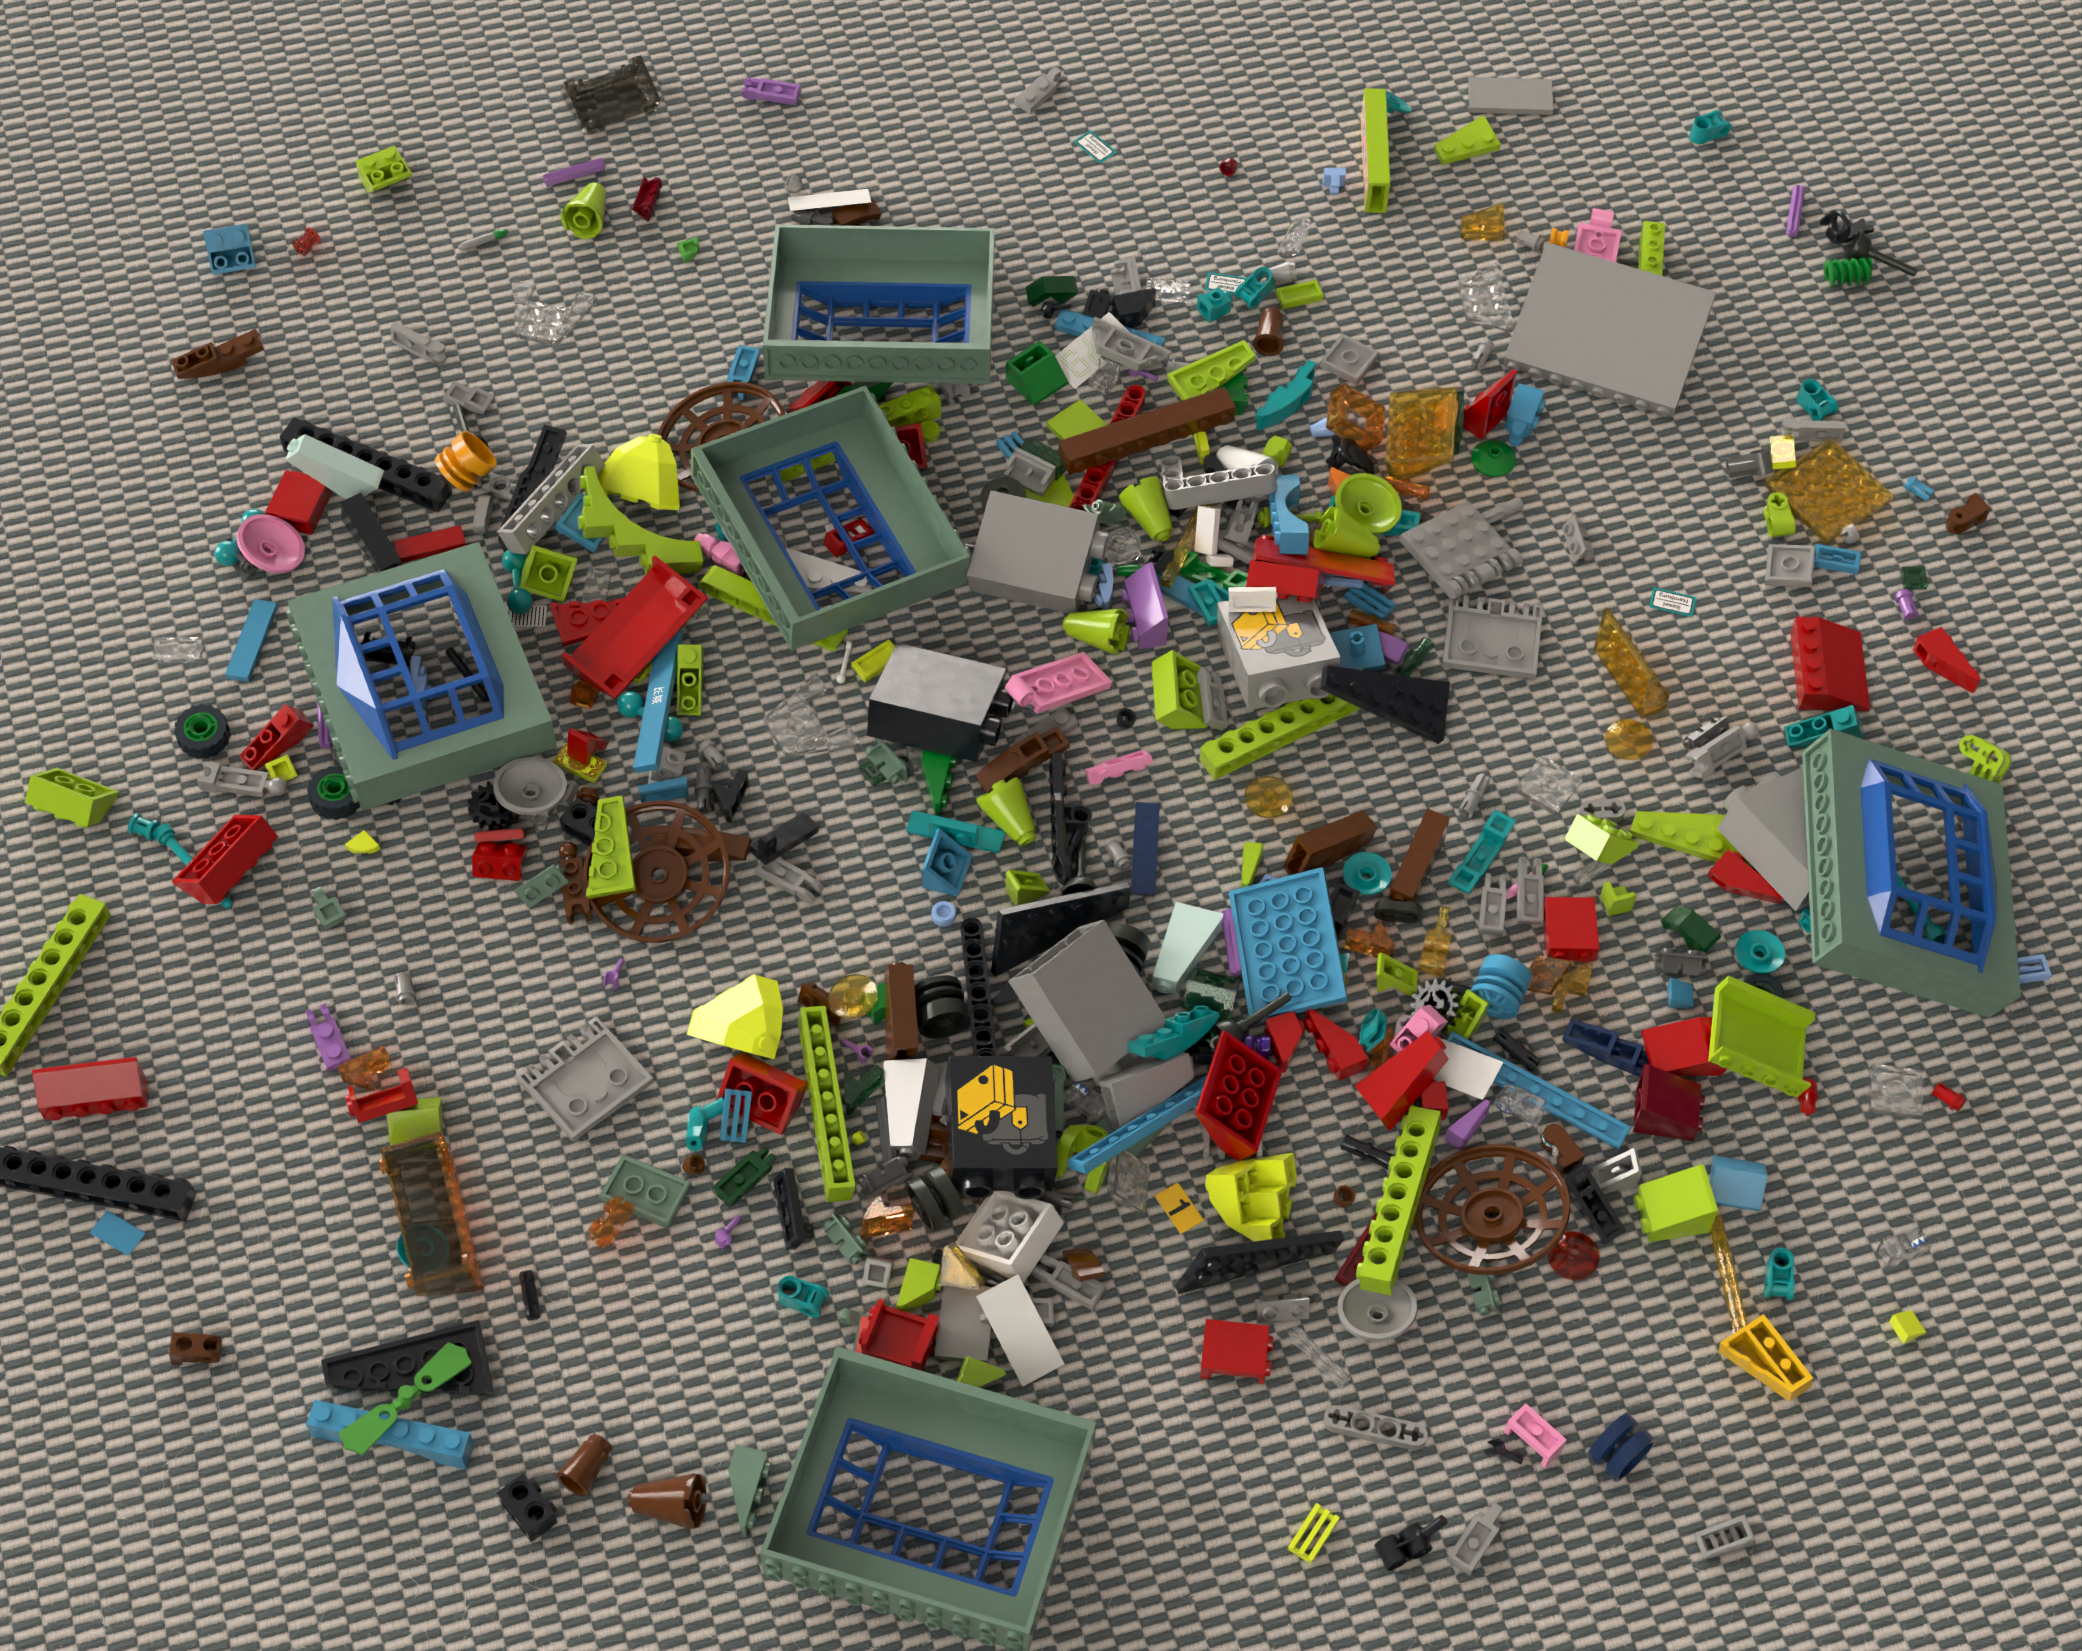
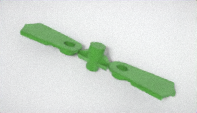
M448 1342L416 1374L414 1378L415 1386L404 1385L400 1387L398 1398L390 1405L381 1404L341 1430L339 1436L343 1441L345 1450H350L363 1456L396 1422L397 1412L402 1409H409L412 1406L413 1400L422 1393L421 1391H433L471 1365L472 1362L467 1355L466 1349ZM428 1379L431 1383L426 1385L422 1381ZM383 1414L389 1415V1418L384 1420L381 1419L380 1416Z

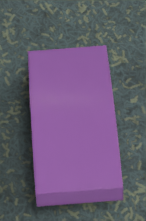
M1378 631L1384 661L1399 665L1409 647L1408 643Z

